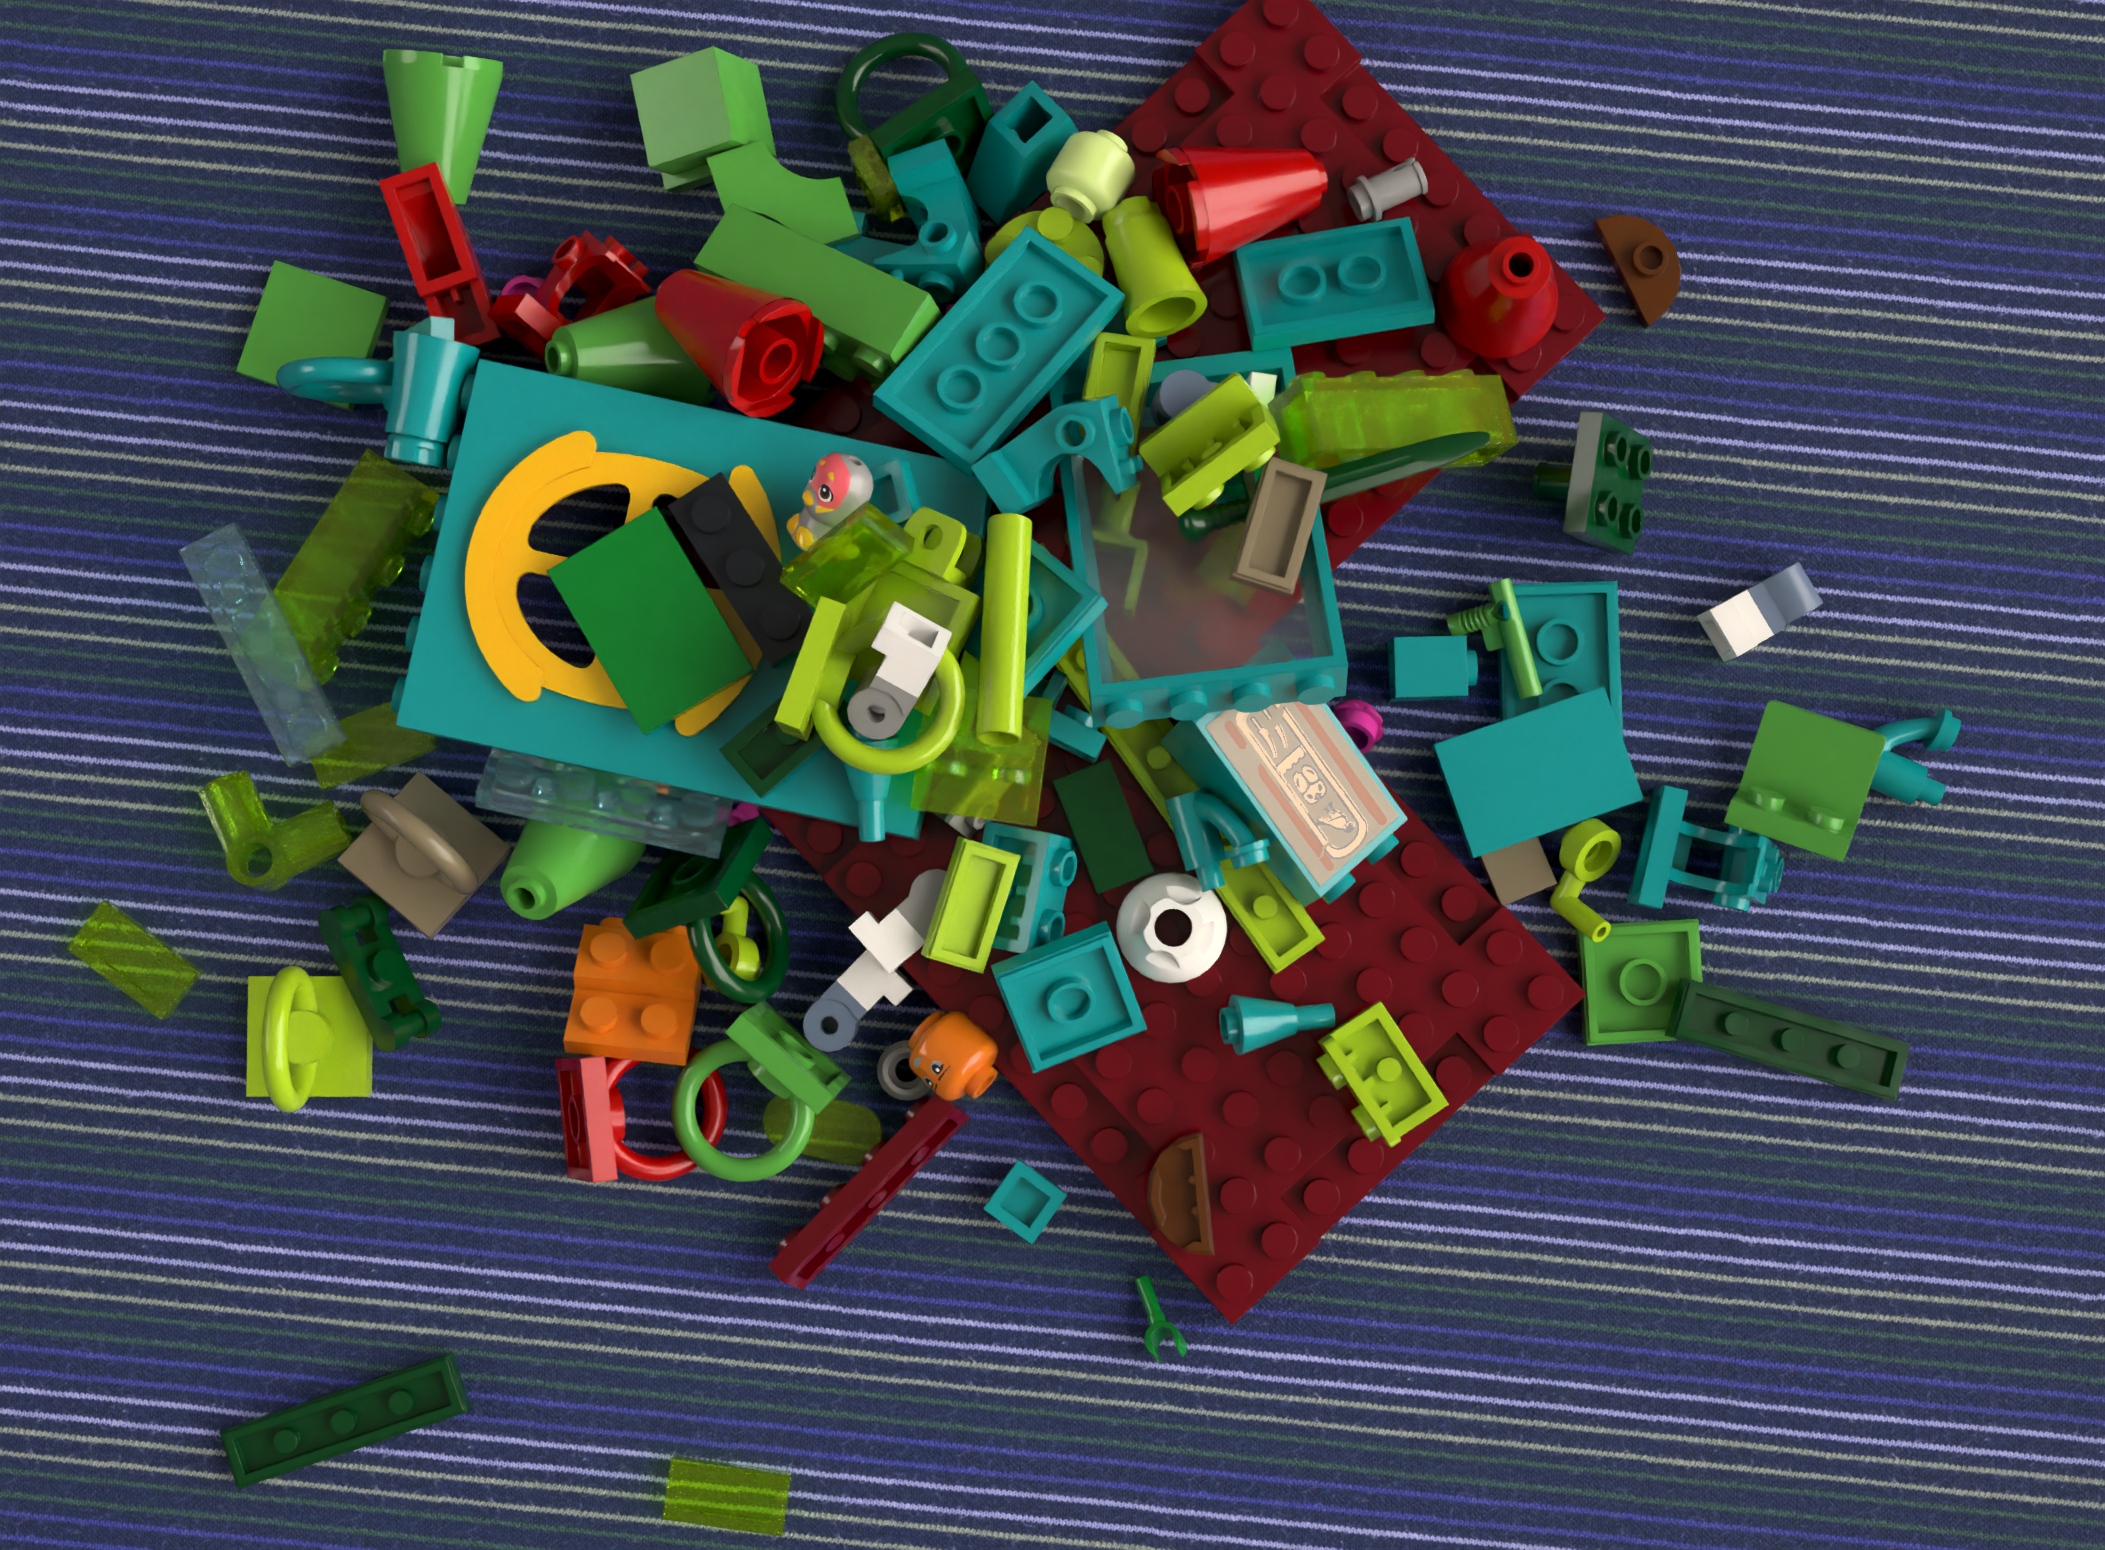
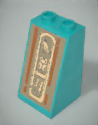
M1276 637L1242 667L1293 661L1295 658L1284 643ZM1300 702L1274 704L1254 713H1243L1236 709L1209 712L1198 719L1179 721L1159 741L1200 789L1206 788L1207 794H1211L1226 803L1247 825L1258 841L1269 838L1271 846H1268L1267 850L1270 859L1264 862L1303 907L1308 906L1321 897L1328 905L1336 900L1356 882L1349 872L1364 858L1371 865H1374L1399 843V840L1392 833L1408 820L1326 703L1318 705H1306Z

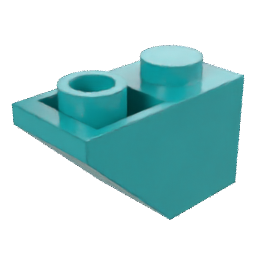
M1033 80L988 121L965 182L973 201L999 227L1005 224L1019 210L1023 212L1048 188L1046 181L1048 170L1069 137L1073 133L1079 132L1071 118Z

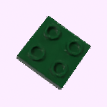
M1580 411L1573 465L1540 462L1533 475L1534 495L1537 499L1543 501L1548 499L1567 500L1563 532L1609 554L1633 556L1635 539L1640 537L1644 526V512L1640 505L1643 484L1649 478L1653 465L1652 450L1649 446L1650 439L1604 412Z

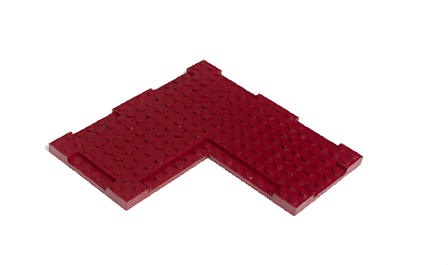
M1249 0L1194 50V56L1112 131V133L1125 142L1128 148L1127 153L1135 165V180L1123 200L1135 196H1147L1149 201L1154 202L1152 172L1153 169L1164 167V160L1156 158L1158 151L1169 149L1173 146L1307 149L1313 158L1320 159L1325 167L1328 179L1327 192L1321 196V202L1317 209L1252 241L1258 242L1373 223L1370 218L1362 222L1357 219L1347 198V188L1355 185V178L1361 175L1369 179L1405 162L1410 157H1414L1415 161L1419 162L1428 182V192L1383 211L1382 219L1376 222L1410 217L1435 307L1434 323L1291 346L1313 470L1318 471L1432 438L1464 432L1486 431L1607 318L1606 314L1548 254L1558 288V308L1550 329L1535 346L1517 356L1490 359L1480 356L1481 354L1471 351L1465 346L1461 347L1453 341L1439 318L1437 304L1440 280L1451 259L1464 247L1487 238L1522 236L1535 239L1526 230L1520 234L1360 64L1363 56L1310 0ZM1047 190L1023 213L1019 210L1005 224L1022 214L1043 211L1046 208L1052 207L1053 204L1050 198L1052 194L1050 191ZM1092 220L1091 223L1086 225L1093 231L1101 244L1106 267L1105 280L1119 290L1115 271L1105 246L1106 235L1102 227V220ZM1003 224L993 235H991V236L981 245V246H982V250H983V255H985V247H986V245L988 244V242H989L993 237H995V235L997 234V232H998L1005 224ZM1231 252L1200 268L1189 269L1207 299V307L1200 318L1181 331L1166 336L1167 344L1156 349L1154 362L1251 351L1252 346L1233 269ZM959 300L936 303L942 315L945 316L946 305L955 304ZM858 376L855 377L853 382L841 378L790 425L945 459L873 406V394L875 391L872 389L871 383ZM1050 399L1035 405L997 450L1050 413ZM1159 427L1141 429L1138 446L1140 442L1158 430ZM1138 446L1136 456L1140 455ZM1277 448L1272 457L1278 458ZM1141 456L1143 470L1135 472L1137 482L1141 484V489L1138 492L1129 536H1132L1134 540L1148 543V556L1134 619L1124 617V605L1134 559L1095 551L1100 592L1109 604L1103 611L1106 632L1140 679L1242 667L1262 650L1256 642L1303 600L1299 575L1293 595L1290 598L1229 580L1245 523L1240 522L1239 525H1230L1229 528L1223 527L1219 531L1213 530L1212 533H1208V536L1202 538L1197 544L1185 541L1178 530V517L1162 499L1159 477ZM1082 457L1091 527H1093L1103 485V475L1089 459ZM1057 464L1053 479L1061 489ZM1449 464L1320 504L1331 572L1341 565ZM1060 492L1045 504L1020 515L1032 521V539L1039 545L1043 543L1051 555L1072 571L1069 545L1066 544L1065 539L1066 522L1062 492ZM1121 493L1117 494L1116 503L1120 501ZM994 501L990 517L1002 514ZM1212 502L1211 504H1209V505L1206 506L1205 508H1206V509H1209L1210 506H1215V507H1216V506H1218V504L1215 503V502ZM679 526L673 533L705 587L721 589L681 526ZM962 649V651H961V653H960V655H959V660H958L959 666H960V664H961V660H962V657H963L964 649ZM1053 666L1043 679L1050 681L1056 667ZM1067 684L1054 710L1063 714L1068 704L1088 713ZM1030 691L1029 694L1023 699V708H1024V705H1025V703H1026V701H1027V699H1028V697H1029L1031 691ZM977 711L968 744L976 735ZM1023 711L1022 725L1029 731L1028 724L1031 718L1024 715L1025 711ZM1172 717L1168 718L1173 726L1180 721ZM1034 735L1042 744L1035 752V759L1031 768L1022 778L1013 781L999 800L998 810L990 822L1075 839L1053 781L1094 764ZM1106 739L1095 764L1110 759L1154 873L1097 895L1076 842L1077 870L1072 883L1067 887L1062 913L1065 917V929L1063 937L1107 921L1147 1030L1033 1073L991 968V965L1021 953L991 947L984 973L981 974L927 958L921 954L922 946L902 966L946 1014L952 1011L966 1013L972 1021L995 1040L998 1054L994 1065L1233 1325L1321 1243L1319 1239L1494 1075L1500 1076L1575 1006L1586 993L1514 915L1487 892L1375 770L1374 772L1408 820L1392 833L1399 840V843L1374 865H1371L1364 858L1349 872L1356 882L1336 900L1328 905L1321 897L1308 906L1303 907L1325 937V940L1279 973L1274 974L1218 894L1212 889L1221 901L1227 922L1225 945L1219 958L1200 976L1185 982L1166 983L1155 981L1142 975L1127 961L1122 954L1117 940L1116 923L1118 911L1124 898L1134 886L1144 879L1159 873L1176 872L1188 874L1197 879L1198 877L1195 869L1185 870L1175 834ZM950 743L946 750L937 757L919 841L885 834V840L860 841L859 828L760 806L757 807L822 876L826 884L858 918L866 911H870L881 922L909 897L911 885L918 875L927 870H948L958 836L966 837L927 809L934 800L930 794L935 790L955 761L971 773H973L979 763L963 752L968 744H965L963 747ZM985 827L977 830L970 840L982 843ZM1168 909L1157 917L1154 929L1156 937L1161 943L1174 947L1182 945L1187 941L1191 934L1192 926L1189 917L1183 911ZM1232 994L1290 1003L1294 1007L1332 1003L1335 1011V1026L1297 1031L1295 1035L1238 1056L1234 1051L1233 1045H1225L1222 1040L1219 1014L1221 1008L1228 1007ZM1377 1001L1382 1002L1449 1103L1448 1106L1400 1137L1401 1142L1392 1148L1386 1145L1381 1137L1370 1142L1351 1113V1110L1359 1106L1347 1085L1336 1090L1316 1060L1325 1054L1318 1043L1319 1039ZM1199 1131L1203 1132L1215 1256L1189 1253L1182 1247L1169 1241L1155 1225L1147 1201L1149 1173L1160 1152L1177 1138Z

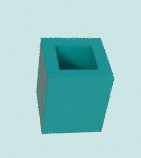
M1467 636L1394 637L1387 643L1389 702L1461 700L1468 696V686H1476L1477 654L1475 650H1467Z

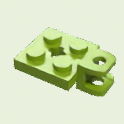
M921 507L909 518L891 553L894 557L873 548L846 603L852 620L850 629L865 622L885 619L892 604L896 601L952 632L947 647L957 660L983 609V599L970 592V589L983 565L986 556V542L978 535L966 531V527L958 520L928 507ZM933 529V531L930 533V535L924 543L923 541L926 533L929 530ZM964 549L963 556H962V558L958 561V559H959V557H960V554H961L962 550ZM869 648L859 653L851 680L859 682L867 669L880 664L885 654L874 648ZM934 672L913 706V709L927 716H930L940 696L939 685Z

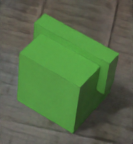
M712 46L630 75L649 168L661 171L666 191L678 194L714 182L706 158L764 139L772 156H777L758 65Z

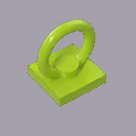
M821 596L774 721L784 733L808 741L812 727L815 725L820 738L834 755L848 765L864 772L878 775H896L911 772L929 764L944 752L953 741L961 726L965 712V682L955 656L946 647L939 664L934 670L939 685L940 703L936 718L927 732L913 743L900 748L881 749L866 745L848 732L841 722L837 710L840 708L856 667L858 654L872 648L871 645L884 619L865 622L850 629L852 620L847 606Z
M293 965L283 968L276 976H248L246 1097H270L273 1104L280 1111L292 1113L301 1109L309 1097L372 1096L373 1038L342 976H309L304 969Z

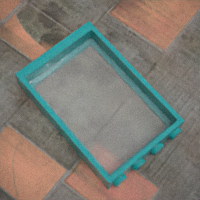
M1291 346L1254 353L1251 350L1153 363L1138 446L1140 442L1159 429L1151 416V403L1155 393L1169 374L1178 370H1192L1200 373L1209 382L1220 383L1235 372L1239 373L1245 381L1251 372L1277 375L1272 415L1275 418L1281 441L1274 445L1276 450L1272 457L1313 469ZM1087 371L1064 373L1049 390L1051 411L1060 405L1082 399ZM1138 446L1136 456L1140 455ZM1066 454L1060 460L1058 469L1072 572L1102 595L1109 604L1081 635L1093 727L1109 725L1113 728L1123 729L1134 727L1144 720L1169 717L1180 721L1198 719L1209 712L1236 709L1243 713H1254L1274 704L1300 702L1306 705H1318L1326 703L1334 697L1346 696L1348 661L1320 506L1317 509L1293 595L1287 598L1229 580L1245 523L1240 522L1239 525H1230L1229 528L1223 527L1219 531L1213 530L1212 533H1208V536L1202 538L1197 544L1185 541L1178 530V517L1162 499L1159 477L1142 456L1143 470L1135 472L1138 484L1117 495L1100 470L1089 459L1078 454ZM1212 502L1211 504H1209V505L1206 506L1205 508H1206V509H1209L1210 506H1215V507H1216V506H1218V504L1215 503V502Z

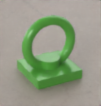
M764 1000L742 1013L725 1033L730 1039L721 1040L705 1047L688 1061L676 1081L672 1094V1124L681 1147L688 1157L700 1168L716 1177L729 1181H759L774 1176L790 1166L808 1143L814 1125L815 1113L818 1115L852 1079L824 1052L812 1046L797 1028ZM733 1062H748L749 1070L766 1088L779 1097L790 1100L791 1115L788 1128L779 1143L764 1154L750 1158H737L726 1155L714 1148L699 1129L695 1115L697 1093L704 1080L714 1070L723 1065Z

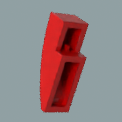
M433 162L378 181L419 296L424 299L429 315L453 318L454 341L476 347L480 350L508 341L504 329L487 316L494 301L438 163Z

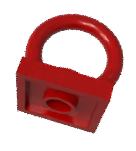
M691 1044L689 1047L687 1063L694 1055H696L700 1051L698 1048ZM571 1056L555 1059L568 1178L591 1183L618 1180V1170L640 1180L665 1181L683 1176L698 1167L688 1157L683 1148L667 1156L650 1157L636 1153L622 1143L625 1136V1112L622 1097L616 1084L629 1069L645 1061L610 1057L605 1059V1056ZM717 1069L704 1080L700 1087L704 1111L699 1129L714 1148L719 1143L723 1134L728 1109L725 1086Z

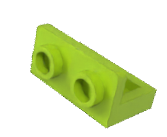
M1235 372L1140 442L1138 448L1140 455L1160 479L1162 499L1175 515L1179 517L1191 507L1197 511L1211 504L1223 492V483L1242 469L1249 473L1261 467L1272 457L1276 450L1274 445L1281 440L1273 415L1244 378Z
M1381 1001L1375 1002L1318 1040V1043L1325 1052L1324 1055L1316 1059L1336 1090L1347 1085L1359 1106L1351 1110V1113L1370 1142L1381 1137L1384 1143L1392 1148L1401 1142L1400 1137L1449 1105Z

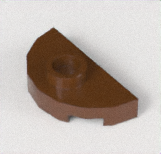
M1618 214L1598 219L1592 226L1645 330L1668 311L1678 294L1681 266L1676 248L1662 229L1641 217Z
M1199 1131L1177 1138L1160 1152L1149 1173L1147 1201L1155 1225L1169 1241L1182 1247L1189 1253L1215 1256L1203 1132Z

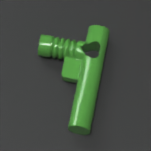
M1507 578L1487 584L1492 602L1485 604V606L1481 605L1474 609L1470 608L1463 612L1460 611L1448 615L1447 624L1452 636H1463L1481 630L1488 651L1505 647L1519 699L1542 694V687L1511 579ZM1504 602H1506L1508 607L1509 619L1500 617L1497 613L1498 608Z

